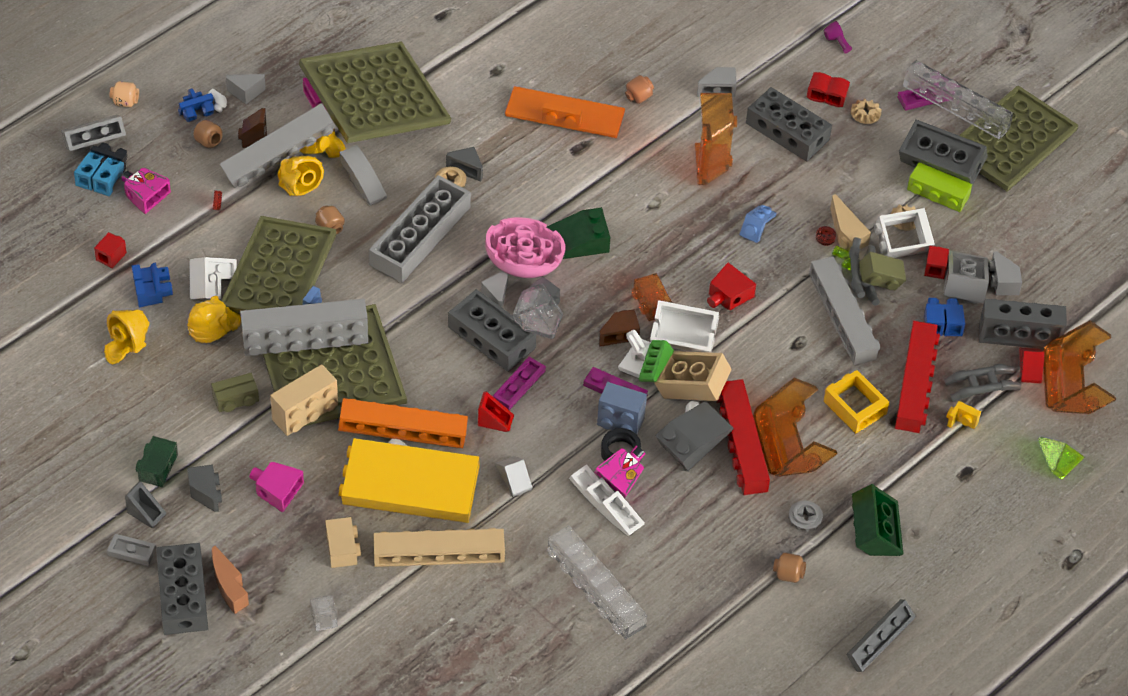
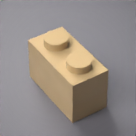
M351 517L325 520L331 568L357 565V556H361L360 544L355 543V538H358L357 525L352 526Z

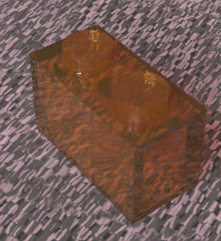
M657 273L634 279V288L631 290L632 296L635 300H638L642 315H645L648 321L655 320L658 300L672 303Z

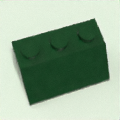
M873 484L852 493L856 547L870 556L903 555L898 501Z

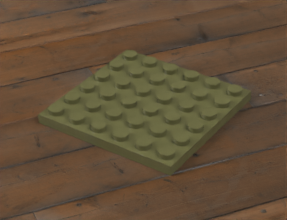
M402 41L299 60L300 68L347 143L447 125L451 122L452 118Z
M376 304L366 306L368 318L367 344L262 354L274 392L321 364L336 378L338 406L305 426L339 419L343 398L397 406L407 404V397Z

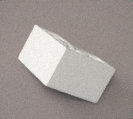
M209 257L189 259L190 299H211L213 296H218L221 299V279H232L237 268V259Z

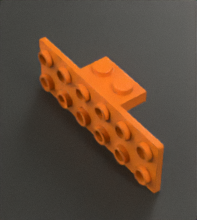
M514 86L505 116L617 138L625 108Z

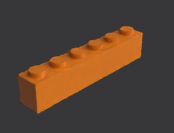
M343 398L338 431L463 448L468 416Z

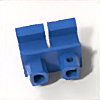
M156 262L146 268H140V264L131 265L139 307L163 303L162 297L173 295L171 282L160 283V281L170 280L168 267L157 268Z
M929 298L924 312L925 323L938 325L936 333H939L940 336L943 335V331L944 336H963L965 318L963 305H959L958 299L949 298L946 304H939V299Z

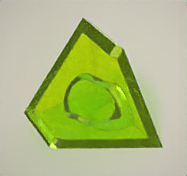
M1044 437L1038 438L1051 473L1060 479H1063L1085 458L1064 442Z

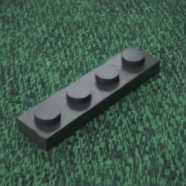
M900 599L846 654L857 672H863L914 620L916 616L906 600Z

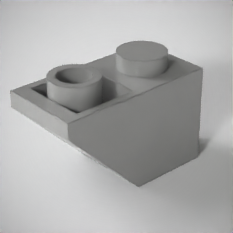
M993 252L992 260L988 261V271L992 272L990 283L991 287H994L995 295H1019L1022 286L1020 267L999 252Z

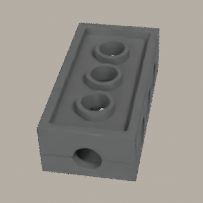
M772 87L747 109V125L806 162L830 140L832 124Z
M915 119L899 149L901 162L916 167L919 162L971 183L972 186L988 157L985 145Z
M477 289L448 312V328L508 372L536 348V332Z
M985 299L979 320V343L1060 350L1067 326L1066 306Z
M200 542L156 547L164 635L209 630Z

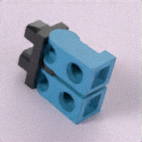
M102 142L98 147L92 146L91 152L86 155L74 171L75 185L91 191L94 189V192L110 197L113 192V186L126 170L128 155L127 150L122 148L112 152L111 146Z

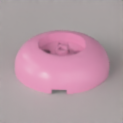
M514 217L500 220V224L492 225L488 229L485 238V248L492 263L503 272L520 278H537L551 273L559 266L564 257L565 242L556 230L554 232L546 228L547 224L541 221Z

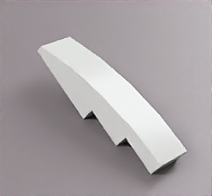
M587 464L570 476L571 482L589 502L627 536H630L645 524L619 491L614 492L603 478L598 479Z

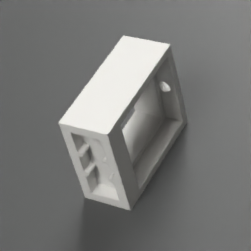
M925 208L882 215L878 217L874 224L875 234L880 239V252L885 256L897 258L926 253L929 250V246L935 245ZM914 221L920 244L891 249L885 226Z

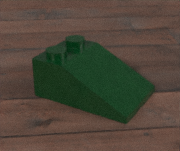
M602 207L581 210L546 227L553 232L556 230L562 236L565 242L563 259L610 252L611 237Z

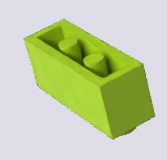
M919 162L909 177L907 190L961 212L970 197L972 184Z

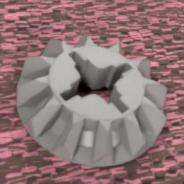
M798 501L791 506L788 518H790L792 525L797 526L798 530L801 528L806 529V531L812 528L816 530L817 526L822 522L823 512L814 502ZM804 511L809 517L808 521L804 520V517H802Z

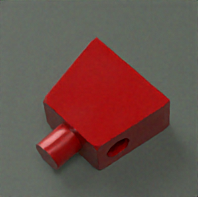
M728 262L710 282V297L707 299V302L712 308H716L721 304L727 310H732L755 297L756 283Z

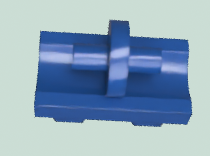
M193 88L188 89V95L183 97L184 102L179 103V115H183L187 122L197 119L195 111L200 109L204 116L212 115L214 113V97L212 93L202 95L201 91L195 93Z

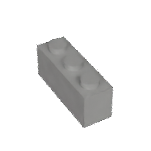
M119 115L109 116L61 130L65 147L69 151L126 135L122 118Z

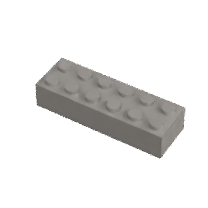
M438 175L369 249V265L403 283L471 208V192Z
M365 299L240 311L245 356L368 343V318Z

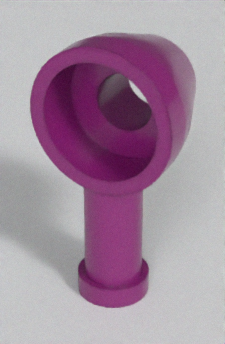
M837 21L830 23L823 30L828 41L838 40L844 53L852 50Z

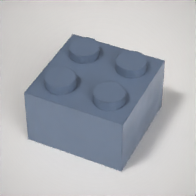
M607 382L599 399L597 425L607 430L625 428L638 435L645 419L647 394Z

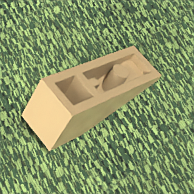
M836 194L833 195L830 209L840 247L849 253L854 237L861 239L860 249L868 246L871 232Z

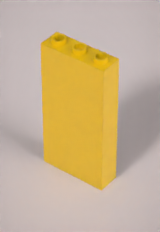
M353 438L352 446L349 445L347 449L348 465L345 464L343 468L344 484L339 486L338 496H341L343 505L469 523L480 467L479 456Z

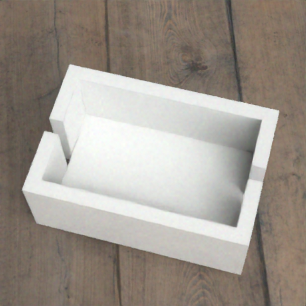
M658 300L650 342L652 340H666L676 350L712 353L715 340L714 335H716L719 321V312Z

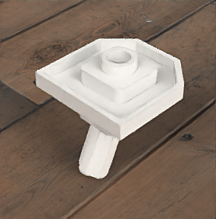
M631 330L626 334V337L632 348L618 368L619 371L639 378L651 342L641 339L635 330Z

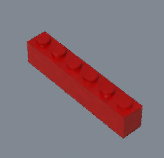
M913 321L895 429L920 433L921 425L925 426L927 414L924 413V409L928 410L930 397H926V394L931 393L933 381H929V377L934 375L935 365H931V363L936 361L938 349H934V345L938 346L940 334L936 333L938 325Z
M744 380L726 381L716 403H720L719 414L734 428L727 436L729 438L728 450L729 453H733L734 457L732 458V466L738 473L736 476L737 485L742 488L743 495L766 493L769 490L770 478Z

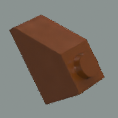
M261 108L243 120L242 128L238 130V140H242V148H247L267 136L266 108Z
M635 309L614 312L599 331V347L629 342L626 334L631 330H635L640 336V326Z

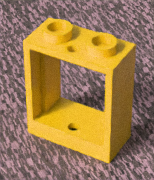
M858 370L844 375L841 380L835 384L831 383L825 389L823 402L855 434L887 415L889 401ZM853 386L872 403L857 414L838 396Z

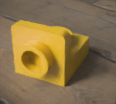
M958 401L955 407H950L946 418H948L947 426L951 428L954 422L958 421L965 426L975 429L978 425L981 411Z

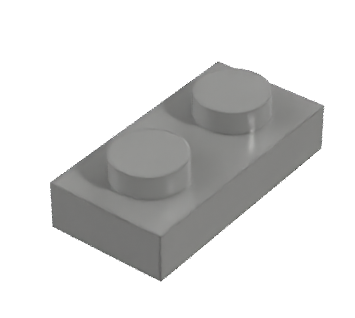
M114 534L107 549V555L149 566L156 551V544Z

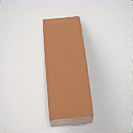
M214 546L212 547V559L216 583L226 604L236 614L249 605L248 593L242 587V574Z

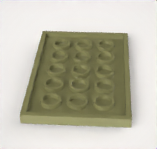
M1016 86L959 136L987 147L988 157L979 173L1008 192L1078 129V124L1025 89Z
M260 216L222 298V302L230 310L240 314V311L303 305V299L315 285L337 235L336 229Z

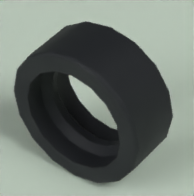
M615 428L610 430L602 439L601 457L606 461L614 454L609 450V446L615 442L628 443L633 449L635 446L641 448L640 438L629 429Z

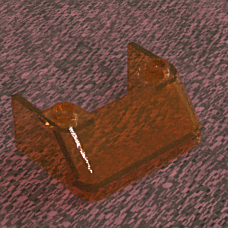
M700 93L702 131L700 143H695L698 185H707L727 172L729 167H732V155H730L733 128H737V116L733 115L732 93Z
M1090 320L1049 342L1043 350L1045 352L1043 365L1046 406L1054 412L1091 414L1116 401L1114 395L1096 383L1085 387L1084 366L1095 359L1096 346L1111 338V334Z
M795 377L758 405L753 413L767 469L770 474L777 477L814 472L838 454L837 450L814 441L803 449L796 423L805 415L804 401L818 391V388Z

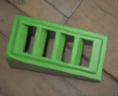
M666 340L651 341L638 378L640 382H656L674 352V349Z

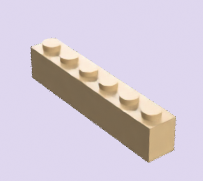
M448 529L445 531L425 530L421 532L374 533L375 567L505 562L504 529Z

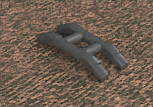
M854 237L849 251L852 275L851 287L858 298L865 296L862 286L866 287L867 298L871 301L872 305L876 306L880 301L874 286L862 282L859 274V261L861 260L858 258L861 239ZM868 245L865 256L869 252L875 253L876 247L873 245Z
M995 364L990 367L967 371L962 370L943 378L946 386L966 379L969 381V387H964L950 394L953 402L976 394L998 390H1020L1022 387L1021 382H1014L1012 380L998 382L996 374H1014L1015 372L1014 366H1007L1005 364ZM987 375L990 384L979 386L976 377Z

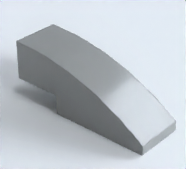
M355 145L341 151L340 163L349 173L350 181L366 202L371 206L386 199L387 195L376 173L360 148Z

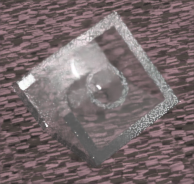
M543 283L522 291L513 312V317L524 331L553 339L563 317V312Z

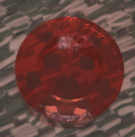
M214 190L213 210L220 211L222 192Z
M822 226L817 230L816 240L819 244L829 246L835 242L836 231L833 228Z

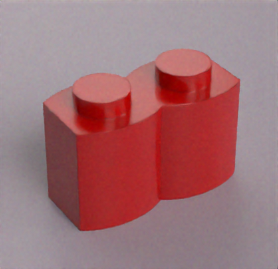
M813 72L806 97L815 102H825L831 106L843 107L850 82L841 77H831L825 73Z

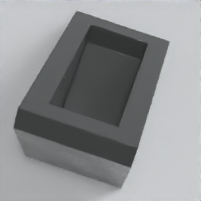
M475 147L447 153L446 167H457L466 176L480 182L482 181L483 166Z
M141 481L125 495L127 513L150 528H153L167 514Z

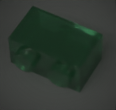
M153 436L150 443H146L144 455L141 460H138L135 470L138 472L139 481L163 487L178 456L177 442Z

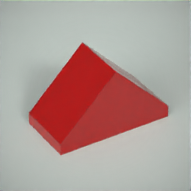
M1019 348L1021 382L1042 383L1044 351L1039 348Z
M487 391L483 392L478 408V426L503 432L510 431L514 414Z

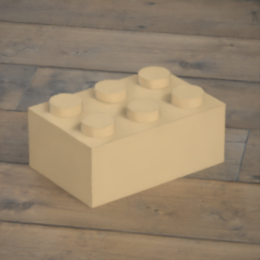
M674 351L659 378L654 383L664 399L717 401L732 369L723 353Z
M321 364L270 395L272 420L288 436L293 432L299 431L306 424L316 421L324 413L334 410L338 406L336 378Z

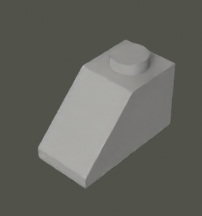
M716 67L698 81L697 97H735L737 85L735 67Z

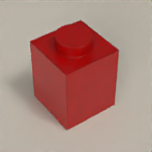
M110 232L94 247L96 261L112 269L127 253L125 240Z
M929 246L924 276L944 279L949 249Z

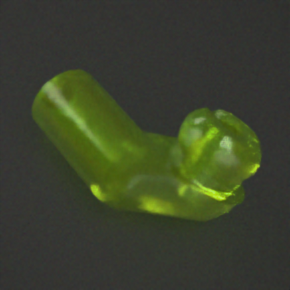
M836 245L832 254L843 259L842 267L850 270L851 260L849 258V251Z

